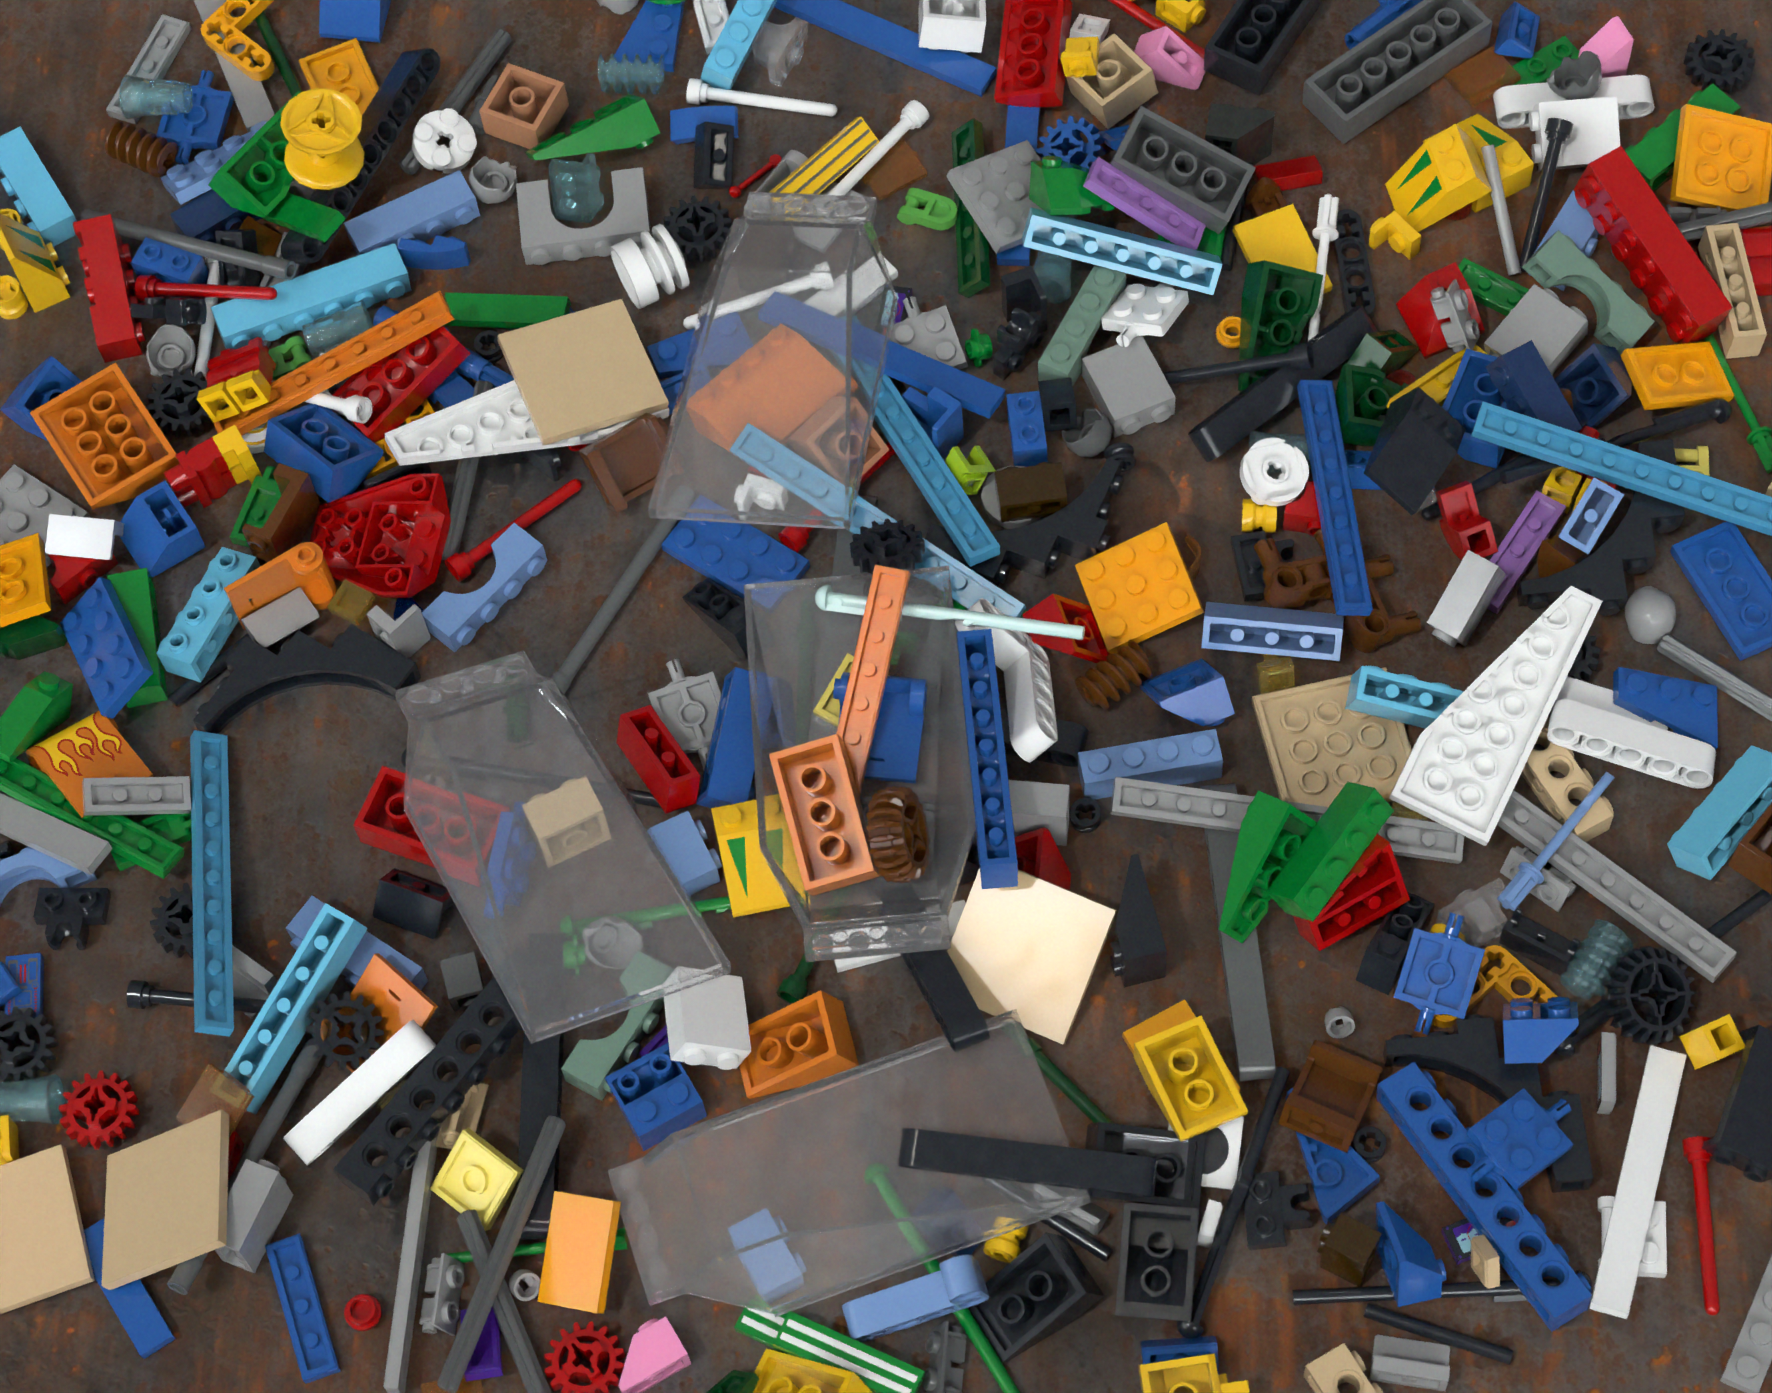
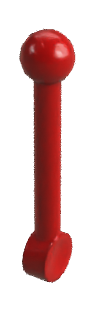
M777 154L772 155L769 158V163L738 186H731L729 189L730 196L733 198L739 197L743 189L771 168H775L782 160L781 156Z

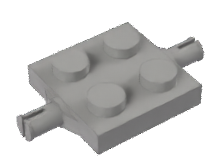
M910 297L913 309L909 304L908 298L904 299L903 304L908 317L904 321L885 327L888 339L958 370L968 367L947 306L945 305L929 312H920L916 297ZM904 383L905 386H906V389H908V388L911 386V385H908V384Z
M674 659L677 672L674 669L672 660L666 663L672 682L664 688L649 692L648 697L651 706L684 753H698L704 770L721 692L713 671L697 677H685L680 659Z

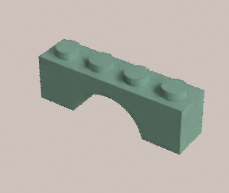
M1559 230L1549 237L1522 266L1543 288L1549 289L1554 286L1564 285L1576 288L1584 293L1593 304L1596 312L1597 324L1594 336L1603 345L1615 347L1620 355L1625 349L1632 348L1655 322L1643 306L1635 303L1624 292L1620 284L1612 281L1600 270L1599 265L1593 259L1583 254L1576 247L1575 242L1570 237L1563 235Z
M1097 265L1093 266L1038 361L1039 381L1071 377L1072 385L1074 386L1082 372V358L1086 357L1093 337L1102 324L1101 318L1126 287V273Z
M637 951L619 979L622 993L629 1001V1011L626 1020L616 1032L608 1037L598 1040H579L561 1068L566 1082L601 1101L607 1092L612 1093L605 1077L623 1068L627 1062L632 1063L640 1050V1041L646 1033L650 1034L656 1027L659 1020L658 1013L664 1006L662 985L674 972L672 969Z

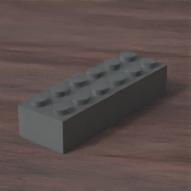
M1423 0L1304 81L1302 104L1332 134L1345 144L1487 47L1490 41L1493 22L1470 0Z

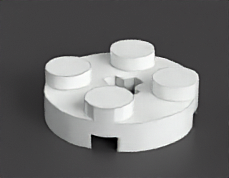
M446 108L443 111H433L424 115L418 121L413 132L412 150L417 160L425 168L430 170L434 168L443 171V173H454L467 166L477 145L472 126L465 118L451 108ZM439 136L448 137L451 147L447 148L444 144L439 146L436 143L439 140Z
M1280 438L1262 439L1256 442L1241 460L1240 479L1246 492L1251 495L1252 501L1258 505H1286L1296 499L1308 480L1309 466L1304 454L1296 446L1293 448L1289 444L1284 443L1286 440ZM1269 465H1273L1277 470L1281 469L1282 474L1278 476V479H1273L1267 474Z

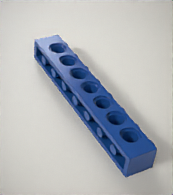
M992 629L958 631V664L982 889L1017 887V854Z
M1413 1062L1378 1083L1376 1098L1478 1235H1485L1499 1255L1502 1267L1550 1331L1556 1330L1589 1309L1592 1297V1289L1589 1282L1581 1273L1576 1274L1568 1264L1569 1259L1564 1249L1558 1243L1553 1244L1545 1234L1546 1228L1541 1219L1536 1214L1531 1215L1523 1205L1524 1200L1519 1190L1515 1191L1500 1174L1493 1170L1480 1178L1479 1181H1474L1472 1179L1474 1174L1470 1177L1467 1171L1468 1168H1460L1455 1165L1454 1162L1456 1160L1463 1159L1470 1162L1473 1166L1482 1159L1479 1148L1467 1136L1470 1127L1464 1128L1457 1118L1458 1113L1451 1101L1447 1098L1443 1100L1435 1090L1437 1087L1432 1076L1426 1070L1421 1071L1416 1063ZM1414 1103H1423L1428 1107V1109L1418 1111L1415 1110L1411 1105ZM1436 1131H1444L1447 1134H1449L1450 1137L1447 1139H1438L1433 1135V1133ZM1486 1188L1492 1191L1494 1195L1482 1197L1477 1194L1476 1190ZM1503 1217L1511 1218L1515 1221L1516 1225L1506 1227L1501 1225L1498 1220ZM1532 1247L1539 1254L1532 1257L1526 1256L1520 1249ZM1548 1276L1555 1277L1561 1282V1285L1549 1286L1543 1281V1278Z

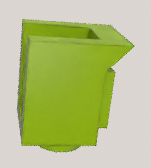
M958 446L952 447L945 460V463L966 495L977 494L987 474L996 471L980 446H974L967 459Z

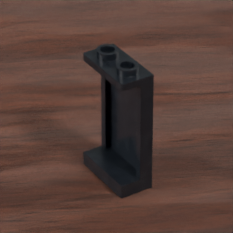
M1756 1025L1739 1032L1745 1048L1716 1134L1713 1139L1704 1141L1702 1149L1712 1154V1158L1716 1162L1727 1166H1734L1743 1171V1175L1747 1179L1762 1183L1772 1179V1031L1761 1025Z

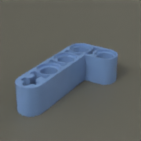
M971 1255L957 1256L940 1263V1271L843 1304L842 1309L850 1337L861 1343L988 1300L989 1294L979 1261Z

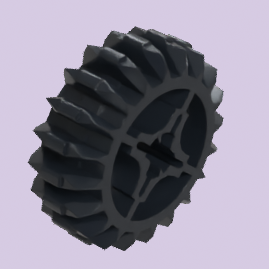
M1643 946L1640 949H1629L1625 952V955L1615 958L1616 966H1610L1606 969L1611 979H1606L1601 983L1608 988V993L1600 997L1609 1003V1007L1603 1013L1614 1016L1610 1026L1614 1028L1621 1027L1620 1036L1625 1038L1631 1037L1632 1042L1637 1044L1657 1045L1659 1042H1669L1673 1040V1036L1683 1033L1682 1025H1688L1692 1022L1687 1012L1694 1011L1697 1008L1690 1002V997L1698 994L1696 991L1690 990L1689 984L1695 978L1691 976L1685 977L1684 975L1688 965L1684 963L1677 964L1678 955L1673 953L1667 954L1666 949L1661 947L1653 949L1650 946ZM1641 994H1657V997H1641Z

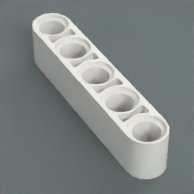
M1644 75L1603 77L1598 91L1594 96L1590 97L1617 96L1618 120L1644 117L1654 110L1650 81ZM1547 82L1504 86L1493 94L1497 122L1504 129L1530 127L1529 113L1534 111L1533 107L1540 102L1567 100L1554 93Z
M1563 699L1555 701L1551 709L1547 737L1555 745L1690 788L1703 789L1709 787L1713 782L1716 751L1710 744L1573 700Z
M414 1019L411 1020L294 1126L283 1139L308 1166L423 1062L435 1048L436 1044Z

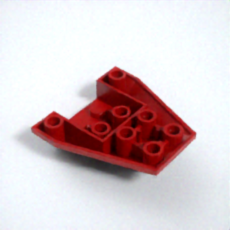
M439 473L409 474L320 505L310 542L317 544L321 548L332 577L382 598H410L436 582L451 525L443 477Z

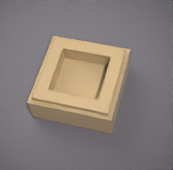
M1483 1234L1472 1237L1471 1267L1483 1285L1490 1289L1500 1286V1259Z

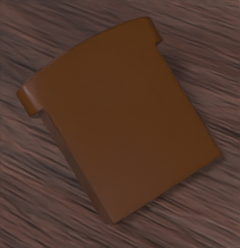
M1262 177L1253 186L1245 201L1247 210H1251L1255 218L1288 206L1278 184L1267 177Z
M247 216L239 229H255L258 254L274 256L283 235L256 222L250 216Z
M1559 534L1550 539L1546 538L1542 540L1538 552L1539 577H1547L1568 569L1587 558L1589 554L1558 537Z

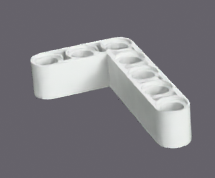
M983 598L968 609L969 611L1004 615ZM955 620L958 631L992 629L995 665L1004 671L1010 741L1014 750L1026 762H1032L1058 741L1050 664L1046 652L1040 645L1034 644L1031 637L1025 632L976 625L963 626V620Z

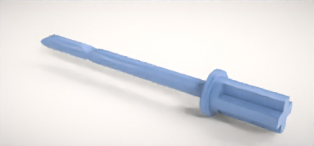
M1606 771L1533 863L1521 862L1519 864L1518 873L1497 897V900L1502 903L1505 909L1508 910L1510 908L1512 911H1515L1533 887L1544 881L1540 870L1613 781L1614 776Z

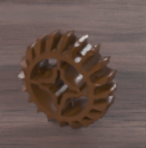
M892 786L886 787L884 790H878L877 793L873 794L872 801L869 802V812L866 815L868 819V826L866 828L869 834L867 841L870 842V854L874 857V865L878 867L879 874L884 876L887 882H912V880L919 879L920 876L924 875L929 864V843L931 841L928 836L929 828L926 823L927 816L923 812V805L919 802V797L911 788Z

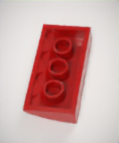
M1005 0L994 96L996 103L1020 107L1062 106L1065 73L1061 63V53L1065 52L1066 38H1069L1073 5L1071 0Z
M441 326L353 374L332 396L346 399L353 395H359L371 400L372 414L369 420L363 424L352 422L372 442L376 443L385 438L384 433L398 428L471 353L444 326Z

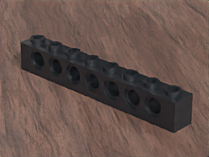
M518 947L334 1167L340 1182L373 1206L380 1198H385L392 1191L395 1179L403 1170H408L415 1163L419 1155L418 1152L427 1141L430 1142L436 1138L442 1128V1122L447 1116L460 1109L465 1100V1095L471 1087L483 1081L487 1075L488 1067L496 1057L500 1058L506 1053L513 1036L519 1029L524 1030L530 1024L534 1015L533 1012L542 1002H547L553 996L557 984L553 969L521 947ZM526 990L522 997L511 998L515 991ZM495 1017L504 1018L496 1026L488 1025L489 1021ZM473 1044L481 1045L477 1052L465 1053L469 1046ZM447 1073H458L455 1079L442 1081V1078ZM425 1100H435L430 1108L419 1109L420 1104ZM411 1128V1132L403 1138L395 1137L400 1129ZM388 1156L387 1161L383 1165L372 1166L373 1161L377 1157Z

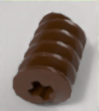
M117 121L108 132L105 141V151L111 158L118 159L124 164L128 163L131 167L139 168L142 172L149 173L153 177L158 178L167 174L166 172L174 165L178 145L175 142H167V139L163 137L157 138L156 134L152 132L147 133L141 127L136 129V126L132 123L124 126L122 121Z
M1130 639L1128 646H1120L1117 649V653H1111L1107 656L1106 661L1101 660L1098 662L1096 669H1088L1085 672V677H1077L1075 684L1079 693L1089 705L1095 707L1098 704L1107 710L1110 708L1107 700L1108 696L1113 701L1118 702L1121 700L1118 689H1121L1128 695L1131 692L1128 684L1129 681L1139 687L1142 684L1139 676L1140 673L1148 679L1153 675L1145 653L1136 642Z

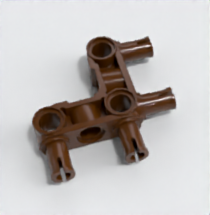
M1319 529L1314 534L1323 553L1322 556L1283 562L1273 538H1268L1267 542L1265 539L1260 540L1254 545V550L1264 569L1262 578L1266 586L1263 594L1268 604L1276 608L1296 607L1304 605L1305 601L1320 598L1331 599V602L1334 603L1322 529ZM1388 554L1364 559L1373 607L1370 616H1344L1343 628L1347 636L1351 640L1352 645L1364 653L1376 651L1379 645L1389 643L1394 639V636L1417 633L1421 628L1420 618H1416L1418 615L1416 611L1392 616L1388 615L1371 580L1393 574L1394 564L1393 561H1390L1391 557Z

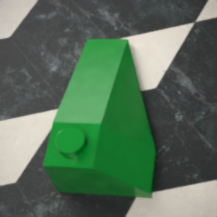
M1044 156L1042 161H1031L1029 199L1049 215L1091 213V207L1102 208L1105 211L1114 210L1112 204L1083 187L1090 169L1064 161L1059 156Z
M1259 790L1253 801L1249 804L1246 815L1241 823L1219 925L1221 932L1242 944L1268 912V902L1271 900V897L1267 890L1317 824L1316 821L1291 804Z

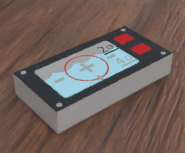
M1601 1032L1597 1043V1114H1610L1616 1103L1615 1033Z

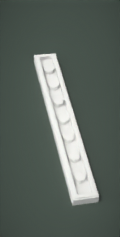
M1650 1045L1589 1309L1627 1319L1629 1315L1686 1060L1685 1054Z

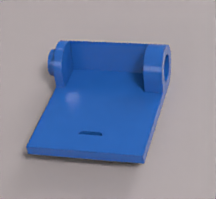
M843 672L841 679L836 678L834 682L833 698L839 700L840 715L850 672ZM887 676L864 779L916 783L927 700V679Z

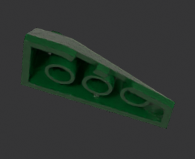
M1265 260L1248 263L1242 292L1239 360L1286 353L1290 348H1294L1295 344L1300 342L1303 336L1302 331L1309 317H1313L1318 307L1323 280L1322 274ZM1270 369L1238 374V391H1243Z
M1345 363L1342 367L1335 393L1343 443L1374 446L1388 411L1387 404L1389 399L1409 385L1406 383L1402 385L1394 383L1385 378L1386 373L1377 369Z

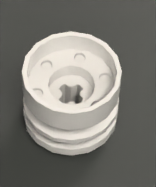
M662 224L652 228L653 237L646 230L641 232L640 238L643 247L641 249L631 238L610 247L611 258L618 276L631 301L639 309L659 300L657 284H660L669 295L675 292L674 283L680 289L686 288L690 284L681 250Z

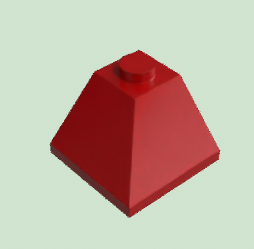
M1456 262L1425 275L1396 303V308L1416 345L1420 348L1419 350L1424 359L1449 349L1440 326L1442 323L1451 321L1450 317L1438 320L1430 298L1432 297L1431 291L1433 289L1443 287L1444 291H1447L1455 279L1460 290L1463 289L1467 295V309L1471 319L1476 320L1480 334L1485 333L1471 289Z
M1053 593L1022 614L1023 618L1085 626L1083 640L1027 633L1034 644L1094 663H1098L1101 660L1106 661L1107 656L1110 654L1089 605Z
M1043 827L1015 837L1017 866L1019 870L1070 890L1071 873L1048 829Z

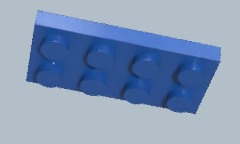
M702 495L662 543L664 552L707 578L709 577L720 586L770 616L810 568L808 559Z
M1726 521L1672 545L1670 553L1738 659L1742 661L1771 648L1772 580L1737 526Z
M99 577L71 611L66 614L60 625L101 715L113 719L154 672L111 581Z

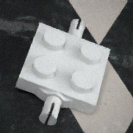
M1160 282L1156 287L1128 284L1101 318L1103 330L1120 332L1116 341L1121 347L1123 345L1127 347L1132 339L1137 336L1152 335L1163 337L1189 303L1188 291L1174 290V285Z

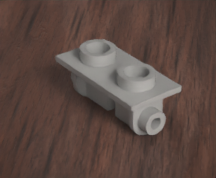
M1455 279L1447 291H1444L1443 287L1433 289L1430 301L1438 320L1450 317L1451 321L1442 323L1440 327L1447 346L1452 348L1453 352H1459L1465 348L1472 350L1479 339L1480 332L1476 320L1471 319L1467 309V295L1463 289L1460 290Z
M1519 846L1516 848L1512 847L1500 873L1512 880L1518 873V866L1521 862L1532 864L1538 856L1530 852L1527 847L1523 849ZM1551 867L1548 871L1542 868L1540 872L1544 877V881L1541 884H1536L1529 893L1559 912L1566 898L1574 893L1577 886L1572 883L1573 880L1554 867Z
M441 1253V1258H432L431 1264L427 1265L424 1292L428 1294L435 1293V1298L423 1299L419 1324L422 1325V1332L434 1334L437 1333L438 1328L451 1336H455L456 1324L460 1315L459 1302L465 1278V1264L445 1253Z

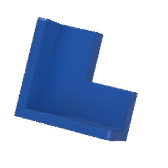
M910 386L902 395V398L944 460L952 447H956L964 437L962 403L936 386L927 394V397Z

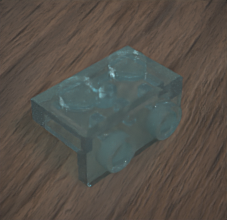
M587 153L582 163L552 159L548 169L555 218L591 223L597 212L602 210L604 195L599 189L600 167L596 166L595 154Z

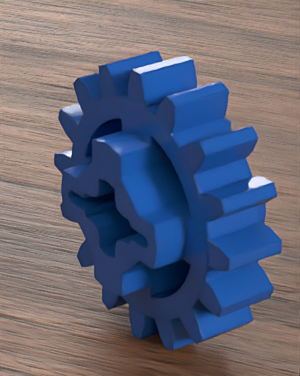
M1069 116L1066 124L1060 118L1057 119V128L1055 129L1047 126L1048 137L1039 138L1044 146L1036 149V153L1041 157L1059 156L1064 161L1090 169L1092 163L1100 155L1106 154V150L1099 146L1105 142V139L1100 134H1097L1099 129L1094 124H1090L1085 118L1082 117L1078 121L1073 116ZM1080 133L1086 135L1089 143L1083 141Z

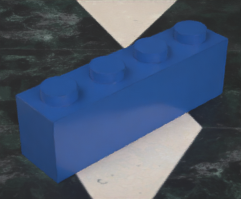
M735 667L725 676L697 799L698 805L715 808L753 800L755 789L751 787L753 775L758 773L762 756L758 755L760 743L765 741L769 724L765 723L767 711L772 709L776 697V692L772 691L773 678Z

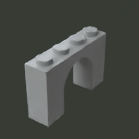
M643 167L611 171L614 195L613 208L602 222L583 229L567 227L556 220L553 215L552 196L548 179L516 183L521 247L526 265H544L548 262L562 260L575 261L580 258L593 256L606 257L611 255V246L628 238H631L640 249L643 248L640 238L641 232L646 230L652 236Z

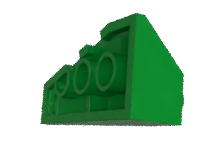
M298 91L292 98H294L296 95H298V94L301 93V92ZM287 103L217 171L208 184L231 207L265 218L286 197L293 180L284 162L285 148L289 141L286 140L280 126L281 114Z
M627 94L594 111L595 119L589 118L577 121L571 125V133L567 135L565 132L555 134L526 151V154L530 159L543 160L634 146L639 149L651 144L654 141L652 137L660 134V131L645 98Z

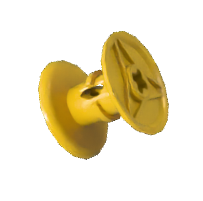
M315 88L307 90L289 100L282 111L280 126L286 140L289 141L285 148L284 162L289 174L304 186L319 190H331L342 187L355 179L363 167L364 151L357 138L361 131L362 116L357 104L346 94L333 89Z

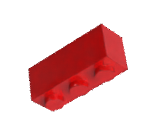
M648 705L620 714L616 743L665 814L695 804L700 774L653 707Z

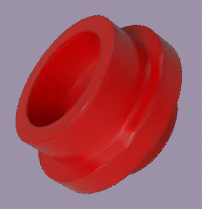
M369 1294L354 1296L348 1301L344 1310L346 1322L352 1329L357 1331H368L374 1328L382 1315L380 1303Z

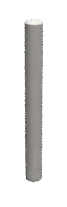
M1494 145L1481 147L1487 178L1492 189L1491 197L1508 276L1521 273L1495 148Z

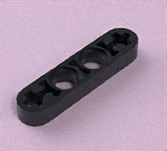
M1349 209L1338 211L1336 223L1338 238L1333 240L1344 311L1346 313L1356 306V297L1361 296V304L1372 320L1375 312V297L1360 215L1355 211ZM1344 222H1347L1349 227H1351L1349 237H1345V227L1342 225ZM1346 248H1355L1359 251L1360 255L1353 259L1347 258L1342 254V251ZM1351 275H1359L1364 279V283L1359 286H1353L1346 279Z

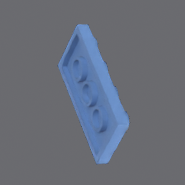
M267 121L255 124L251 127L250 132L241 137L236 135L226 139L223 142V146L213 151L205 150L197 154L195 160L186 165L179 164L170 168L166 172L167 175L160 178L165 189L180 205L212 189L208 184L217 171Z

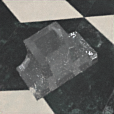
M796 17L790 23L784 25L765 21L753 41L754 63L768 69L771 84L781 87L793 66L800 63L804 47L809 41L807 21Z
M1499 877L1475 891L1472 888L1463 891L1455 898V902L1438 911L1436 924L1447 925L1449 913L1451 912L1456 914L1453 928L1455 927L1458 915L1465 917L1460 932L1470 945L1481 947L1501 936L1502 929L1508 920L1500 908L1502 903L1497 900V897L1506 888L1505 884Z

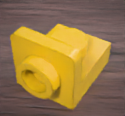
M1156 0L1155 15L1184 33L1194 24L1198 25L1206 14L1205 0H1191L1190 2L1186 0Z
M1098 36L1066 38L1065 52L1061 53V63L1065 77L1097 75L1100 48Z
M1393 211L1385 218H1378L1372 224L1369 246L1374 250L1388 240L1394 251L1402 253L1411 260L1419 253L1421 234L1398 213Z

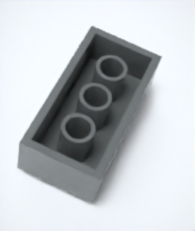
M1142 106L1134 116L1110 162L1112 166L1205 224L1208 229L1218 234L1228 223L1256 168Z

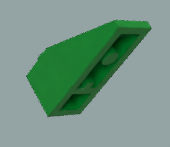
M44 671L24 685L0 718V759L10 763L70 717L73 683Z

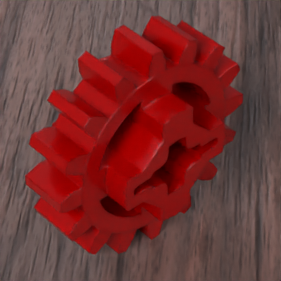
M99 1070L96 1079H92L89 1073L84 1074V1083L80 1084L75 1080L71 1082L75 1089L73 1093L63 1092L62 1095L68 1103L59 1105L58 1109L64 1115L59 1121L64 1129H67L66 1134L71 1140L77 1138V1142L81 1147L84 1148L90 1141L93 1148L99 1150L101 1142L106 1141L111 1148L114 1146V1137L118 1136L125 1140L127 1137L123 1130L126 1127L135 1128L136 1125L130 1117L140 1113L137 1106L134 1105L138 1101V1097L134 1091H131L132 1087L128 1081L124 1080L121 1082L117 1073H113L109 1079L103 1070ZM110 1091L117 1093L120 1096L121 1101H117L116 1098H112V1096L110 1095ZM77 1119H81L82 1122H86V1124L88 1125V1130L81 1127L78 1124Z
M589 1321L586 1329L581 1330L578 1322H575L573 1325L574 1332L569 1334L562 1328L560 1334L563 1339L560 1342L550 1340L549 1343L554 1353H546L544 1358L552 1366L545 1368L544 1371L547 1378H554L550 1382L554 1391L562 1388L561 1393H610L608 1389L610 1384L619 1387L620 1380L616 1373L623 1372L624 1364L619 1362V1360L625 1358L626 1355L623 1348H617L620 1341L616 1335L608 1338L609 1330L606 1326H603L597 1332L594 1323ZM581 1341H594L592 1344L580 1343ZM568 1351L567 1362L562 1365L563 1369H561L562 1358L565 1352ZM578 1353L582 1358L591 1362L593 1373L582 1364L580 1365ZM609 1357V1366L606 1373L603 1376V1364H605L608 1361L607 1358ZM579 1382L590 1383L591 1385L579 1386L576 1384Z

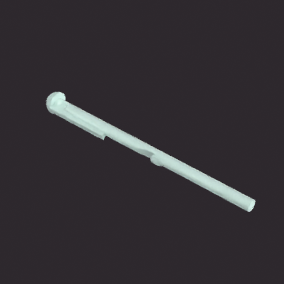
M831 585L820 587L815 594V602L823 611L864 615L867 596L832 592ZM904 602L900 619L902 621V615L933 620H963V626L976 625L1083 640L1085 634V626Z

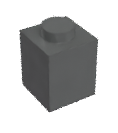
M464 951L456 952L447 959L440 960L448 999L454 1012L467 1009L485 988L480 964L474 951L470 953Z

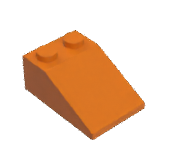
M820 990L749 1024L751 1052L739 1065L746 1096L750 1099L829 1080L859 1066L843 1001Z

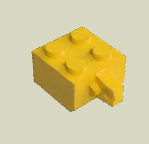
M1215 1354L1138 1366L1142 1393H1250L1248 1380L1228 1383L1227 1374L1218 1375Z

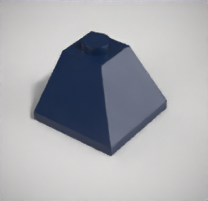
M1593 343L1554 379L1559 388L1570 390L1573 401V413L1582 428L1584 426L1595 428L1631 396L1632 381L1619 352L1615 347Z

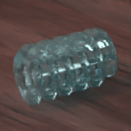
M600 53L598 59V80L603 93H609L613 86L615 93L620 94L625 86L627 92L633 94L638 86L639 92L646 94L650 86L654 95L659 94L665 77V58L663 54H661L658 63H654L652 54H648L645 63H642L640 55L636 54L633 63H630L627 53L623 54L621 62H617L614 53H611L608 62H605L602 53Z
M1595 920V926L1589 929L1588 937L1583 939L1580 946L1581 949L1575 952L1574 960L1569 962L1567 972L1563 973L1560 979L1562 985L1569 992L1582 999H1591L1592 995L1601 997L1606 993V989L1600 984L1606 979H1611L1606 969L1610 966H1616L1614 959L1625 955L1623 950L1628 951L1634 945L1622 930L1605 920Z

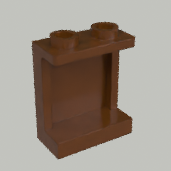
M645 413L578 451L609 510L619 513L628 507V501L672 476L680 477L685 474L681 466L685 463L683 456L676 446L671 447L666 437L670 432L661 417L656 418L652 414Z
M281 463L277 465L273 475L282 496L263 528H257L247 523L242 528L247 544L260 566L300 544L321 505L309 474Z
M1314 1040L1292 1093L1290 1092L1285 1102L1278 1124L1347 1153L1376 1088L1382 1068L1367 1059L1342 1051L1334 1045Z

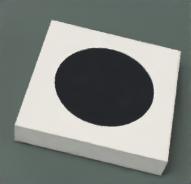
M1244 1116L1201 1133V1135H1206L1202 1187L1232 1190L1238 1173ZM1169 1124L1168 1130L1174 1131L1171 1125Z

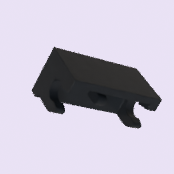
M1517 907L1513 911L1510 921L1507 920L1499 943L1563 977L1579 951L1581 941L1575 937L1572 941L1523 916V910Z

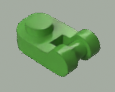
M910 188L905 196L906 204L900 207L897 214L899 221L907 225L915 223L935 230H947L954 226L957 219V207L952 199L918 188ZM926 206L924 210L917 209L918 207Z
M291 337L285 344L269 349V355L276 363L272 380L275 381L312 361L311 356L305 352L307 346L303 337ZM294 357L291 362L285 364L284 360Z

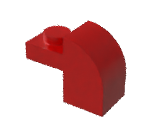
M1464 481L1435 492L1442 519L1439 520L1442 532L1451 550L1459 559L1462 560L1467 550L1483 558L1498 552L1491 522L1479 514L1473 487L1470 482Z

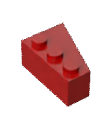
M1377 833L1313 922L1293 916L1299 934L1317 950L1325 949L1410 900L1390 842Z

